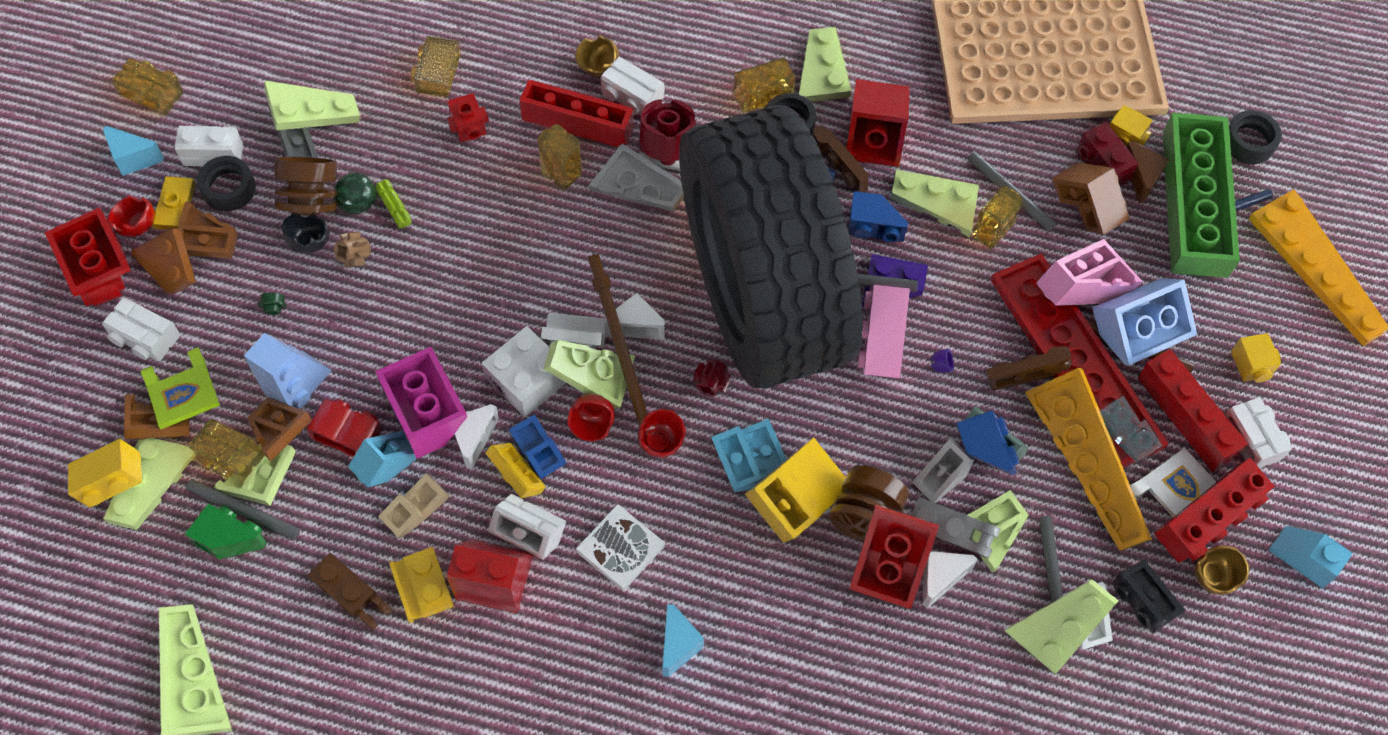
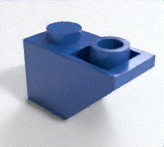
M854 191L849 216V235L861 239L875 238L883 239L887 242H904L908 222L885 197L880 194Z
M991 410L956 423L965 450L971 457L1009 475L1018 474L1015 465L1019 464V459L1014 447H1008L1004 436L1008 435L1009 431L1003 417L998 418Z

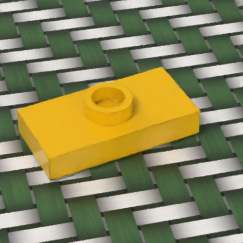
M165 177L155 211L154 229H178L185 201H192L196 186L193 178Z
M511 443L492 445L485 452L500 471L503 479L512 486L520 498L540 495L546 488Z

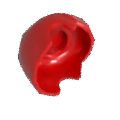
M132 195L126 196L110 210L107 220L117 233L124 237L134 238L143 235L153 226L156 212L152 204L144 197L141 198L142 200H139Z
M587 393L575 399L567 418V425L571 433L580 440L589 442L605 439L614 424V406L609 400L597 394Z
M661 408L645 416L638 430V443L641 449L649 456L664 459L674 455L681 447L686 436V428L679 415L672 410Z

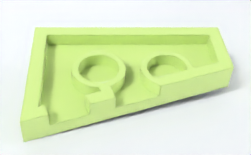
M836 27L809 30L799 95L806 97L811 102L849 98L851 96V87Z
M271 81L264 82V89L276 130L359 123L360 114L354 94Z
M896 170L891 199L919 213L926 212L938 218L939 223L945 226L950 224L962 230V234L970 237L979 185Z
M562 340L551 343L544 370L585 394L590 393L603 396L612 403L614 409L621 408L627 385L618 356L614 351L606 349L600 351L591 349L586 345ZM630 355L633 364L635 355Z
M156 438L138 439L135 449L141 453L142 483L113 496L103 519L110 524L137 530L162 501L161 496L171 484H176L183 476L181 472L191 461H195L199 457L201 452L198 448Z
M1091 579L1046 607L1011 625L1005 632L1056 674L1115 606L1118 600Z

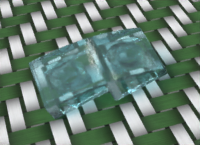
M1124 396L1100 410L1109 434L1136 462L1162 446L1147 421H1139Z

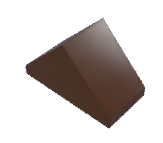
M1133 141L1129 142L1126 148L1139 163L1130 181L1140 204L1145 203L1164 172L1169 159Z

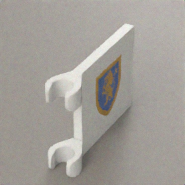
M1183 448L1144 478L1131 485V489L1136 500L1149 490L1169 514L1174 517L1216 483V481Z

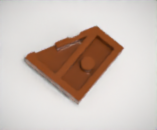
M185 201L178 229L181 231L187 254L189 256L232 259L238 238L236 229L225 222H219L215 216L208 212L205 214L196 209L191 202Z
M171 228L131 251L134 258L166 293L176 294L196 283L180 229Z
M125 394V440L190 436L189 418L160 429L151 401L150 404L137 402L135 395Z
M268 397L247 417L250 426L254 430V435L269 461H272L312 420L307 411Z

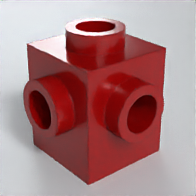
M474 93L447 101L450 117H447L448 126L451 133H457L460 143L467 140H475L487 134L485 123L489 122L488 115L484 106L479 107Z

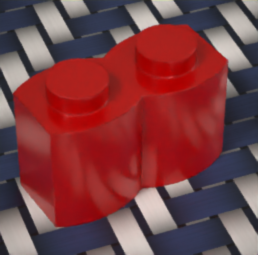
M324 399L306 429L311 439L327 447L337 449L351 457L355 456L364 439L379 436L382 430L375 415L364 410L361 413L350 410L351 406L340 399H335L334 401Z

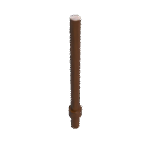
M593 254L588 257L594 277L592 284L595 292L599 293L640 427L648 413L610 292L612 285L609 275H605L599 254Z

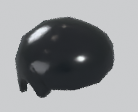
M292 213L284 219L281 225L286 244L297 253L306 254L321 250L326 245L330 234L326 222L316 215L303 217L300 214Z

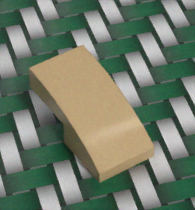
M425 473L405 495L399 494L378 517L398 538H402L438 509L450 495L429 474Z

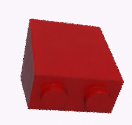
M856 79L846 148L857 161L895 167L900 166L909 117L910 86Z
M473 539L455 545L446 577L456 601L518 613L533 554L525 550Z

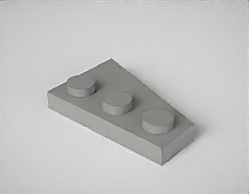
M624 144L619 146L588 185L591 191L672 212L675 211L684 199L681 180Z

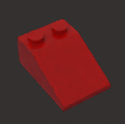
M100 207L44 232L74 297L131 271L117 235Z
M876 505L849 589L911 609L939 525Z

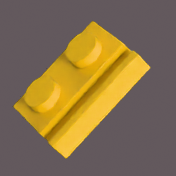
M433 547L405 556L400 561L389 562L409 623H413L414 620L421 617L426 618L454 607Z

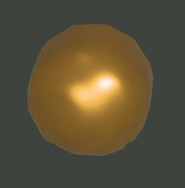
M601 35L593 40L583 39L575 52V60L578 67L593 77H602L604 72L609 67L611 68V65L619 57V50L616 44Z
M1215 546L1208 549L1206 553L1196 560L1195 576L1200 586L1210 594H1230L1245 585L1248 580L1250 567L1246 557L1235 547Z

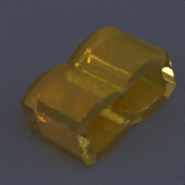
M1002 186L979 211V222L973 228V236L989 249H993L1016 223V214L1021 209L1023 203L1022 197L1018 192Z

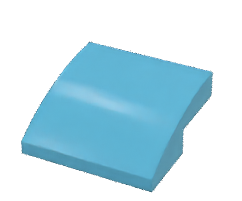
M769 418L742 430L740 426H737L711 437L734 492L751 489L786 460Z

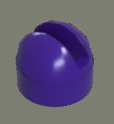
M950 349L938 350L933 353L930 360L934 362L931 364V368L935 372H953L954 359Z

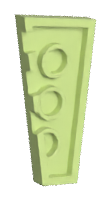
M193 604L159 608L161 735H205L231 732L232 728Z

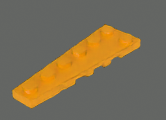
M1294 189L1251 214L1249 221L1363 347L1387 332V323L1311 214L1303 199Z
M1077 368L1026 391L1028 399L1043 424H1046L1054 437L1055 444L1063 452L1069 462L1070 469L1078 477L1085 489V494L1091 504L1095 506L1097 514L1118 549L1124 551L1152 540L1083 369Z

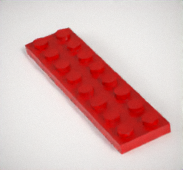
M1042 253L992 274L990 281L1038 355L1047 354L1052 347L1063 345L1069 348V351H1071V368L1062 371V373L1052 375V377L1055 379L1077 368L1083 369L1123 468L1168 446V441L1077 305H1055L1036 284L1051 267Z

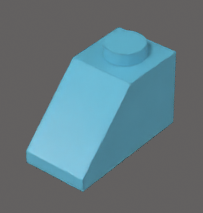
M402 430L364 439L348 467L355 473L359 481L364 483L366 487H371L389 482L415 461L416 457Z
M1290 526L1283 528L1269 548L1271 553L1322 589L1339 575L1353 554L1326 534Z

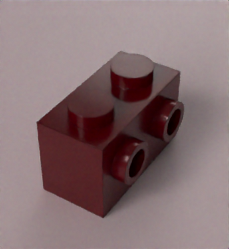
M1107 122L1084 132L1076 150V153L1085 164L1114 168L1119 178V186L1130 182L1139 164Z

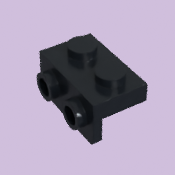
M1145 559L1129 570L1119 573L1112 582L1120 599L1129 603L1135 611L1139 623L1143 627L1148 628L1152 634L1186 611Z

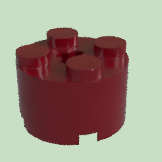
M662 99L648 103L641 112L640 150L649 157L659 160L663 165L675 164L679 160V143L682 134L696 126L694 110L686 103L671 99V103H662Z

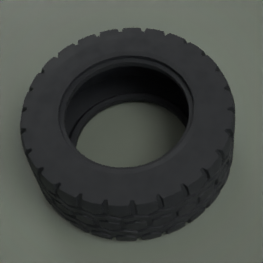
M775 105L761 110H754L744 115L740 114L695 126L682 134L679 143V166L692 240L717 323L729 353L743 379L750 387L766 389L777 386V384L793 381V379L804 378L848 364L858 356L862 344L863 316L860 287L857 282L858 274L851 250L852 245L848 229L843 219V212L836 190L833 188V181L825 161L822 160L821 152L804 121L800 119L793 109L787 106Z

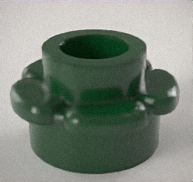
M263 293L257 306L263 309L264 314L278 315L281 314V309L286 308L287 304L283 294Z

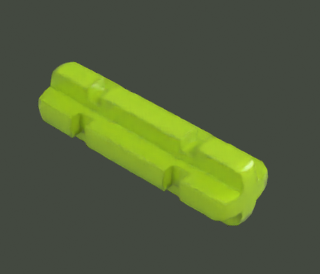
M384 179L375 185L377 193L383 199V203L390 215L395 219L394 221L398 228L403 229L411 225V216L405 210V206L396 191L393 190L390 181Z

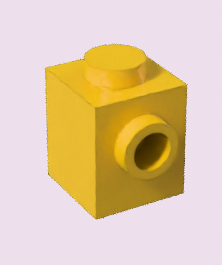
M1123 104L1109 126L1126 147L1129 142L1133 141L1145 146L1152 134L1148 129L1153 120Z
M1269 333L1242 337L1231 350L1243 382L1255 380V382L1260 383L1267 381L1273 377V374L1281 365L1280 353L1278 349L1274 348Z

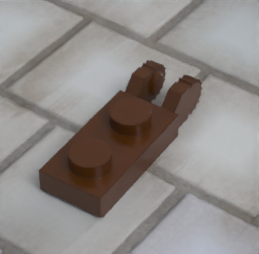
M819 125V127L814 128L813 138L821 155H826V159L833 169L838 168L849 188H854L857 192H866L868 190V173L826 126Z
M1062 345L1050 348L1047 354H1031L1016 362L997 363L992 368L986 369L990 388L996 391L1062 373V371L1071 368V351H1069L1067 346L1064 347Z
M331 552L307 575L314 584L354 619L357 617L371 630H374L378 624L371 615L363 611L370 602L386 616L392 612L389 605L369 585Z

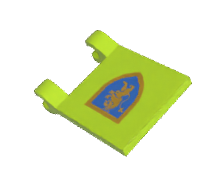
M199 347L187 352L193 368L161 381L158 375L155 374L153 366L141 370L160 429L220 406L206 361Z

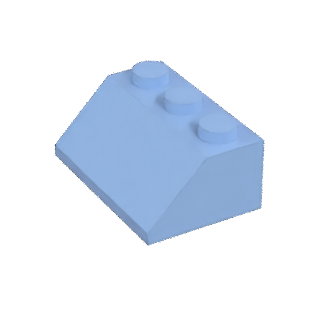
M1160 278L1093 307L1099 335L1125 365L1136 363L1197 335L1184 279Z

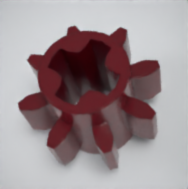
M709 359L706 365L699 362L693 373V381L697 382V390L707 396H716L718 390L725 393L731 382L729 380L731 375L727 373L728 367L715 359Z

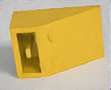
M813 437L747 491L745 495L781 541L785 543L795 539L835 503L837 496L843 494L841 487L846 477Z

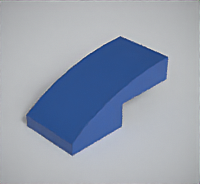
M535 414L508 429V433L540 480L567 464L552 438L548 437Z

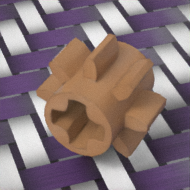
M360 232L340 234L341 241L336 242L334 246V254L337 260L344 262L345 268L365 265L364 259L370 255L371 251L368 240L360 237Z

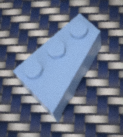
M266 333L244 355L265 396L296 408H302L307 404L313 391L332 371L307 353L287 345Z

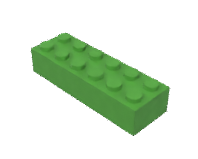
M1172 112L1163 130L1164 157L1169 159L1165 168L1171 273L1229 278L1239 263L1240 257L1228 117Z

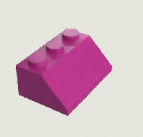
M428 347L375 371L382 390L416 459L444 447L468 417L432 347Z

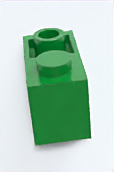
M209 503L185 533L194 546L218 560L264 549L267 544L261 535L263 530L249 520L242 523L235 519L237 515L227 507L221 505L218 509Z

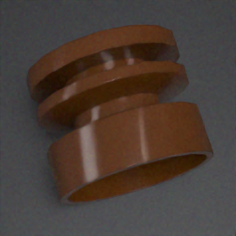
M317 157L275 158V178L288 181V186L275 188L276 195L288 197L276 199V209L300 215H317L336 210L337 203L335 201L323 199L337 196L336 190L324 187V183L337 180L336 160Z
M855 465L849 469L841 487L843 494L837 496L835 506L832 507L829 514V520L842 533L855 540L864 542L875 506L878 505L902 513L910 494L905 484L890 473L866 465Z

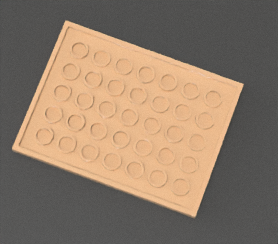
M931 0L951 124L1115 117L1123 104L1145 116L1166 115L1169 110L1143 0Z

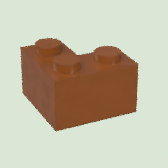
M1077 162L1052 177L1060 203L1078 206L1086 231L1104 235L1130 219L1126 209L1127 204L1118 183L1119 178L1114 168Z

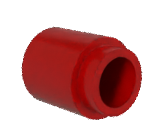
M118 276L80 294L86 307L91 305L97 307L122 297L121 290L126 289L122 277Z

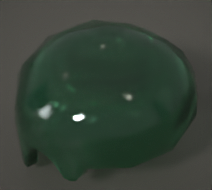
M349 172L341 176L334 185L333 190L337 191V196L334 197L336 205L347 214L359 215L366 212L377 200L376 187L373 181L360 172Z

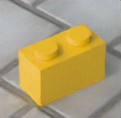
M118 439L68 464V495L89 508L142 483L141 453L122 439Z

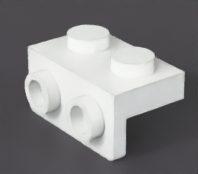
M549 313L547 327H542L541 339L548 342L549 347L552 342L562 340L586 345L591 349L604 348L605 319Z

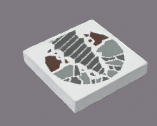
M618 504L576 548V552L624 592L665 547V542Z

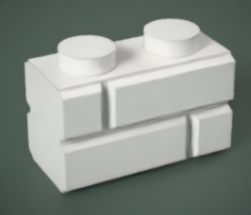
M618 57L611 65V68L609 67L601 77V90L604 96L610 101L617 100L624 106L634 108V115L637 113L641 115L642 109L648 103L655 100H663L664 82L621 57Z
M179 126L175 150L178 156H180L183 166H204L206 162L220 156L227 155L241 159L243 142L236 127Z
M122 298L114 308V312H111L103 321V327L109 334L107 338L119 347H123L124 344L132 347V352L144 360L151 357L156 361H161L169 351V347H172L177 341L180 334L173 322L126 298Z
M1260 397L1233 406L1225 413L1228 420L1248 443L1241 451L1245 460L1251 458L1259 468L1282 460L1292 450L1288 435L1284 431H1280L1274 421L1275 415L1272 408L1265 405Z
M511 494L494 509L488 532L544 559L558 546L566 521Z

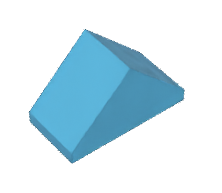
M109 126L104 127L103 131L111 154L123 176L158 164L164 159L156 142Z
M667 604L663 677H670L704 647L703 636L673 604Z

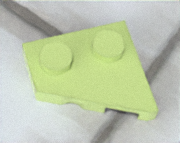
M1011 490L967 515L1001 529L998 537H994L990 548L992 552L990 557L985 558L981 556L992 573L998 569L1029 516ZM975 530L971 541L978 543L982 532Z

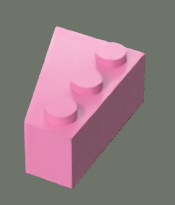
M1103 239L1055 261L1036 284L1055 305L1102 304L1136 289L1143 281Z
M873 285L869 288V291H866L864 309H867V320L863 321V331L861 332L865 343L864 351H859L857 368H862V375L900 378L909 288Z

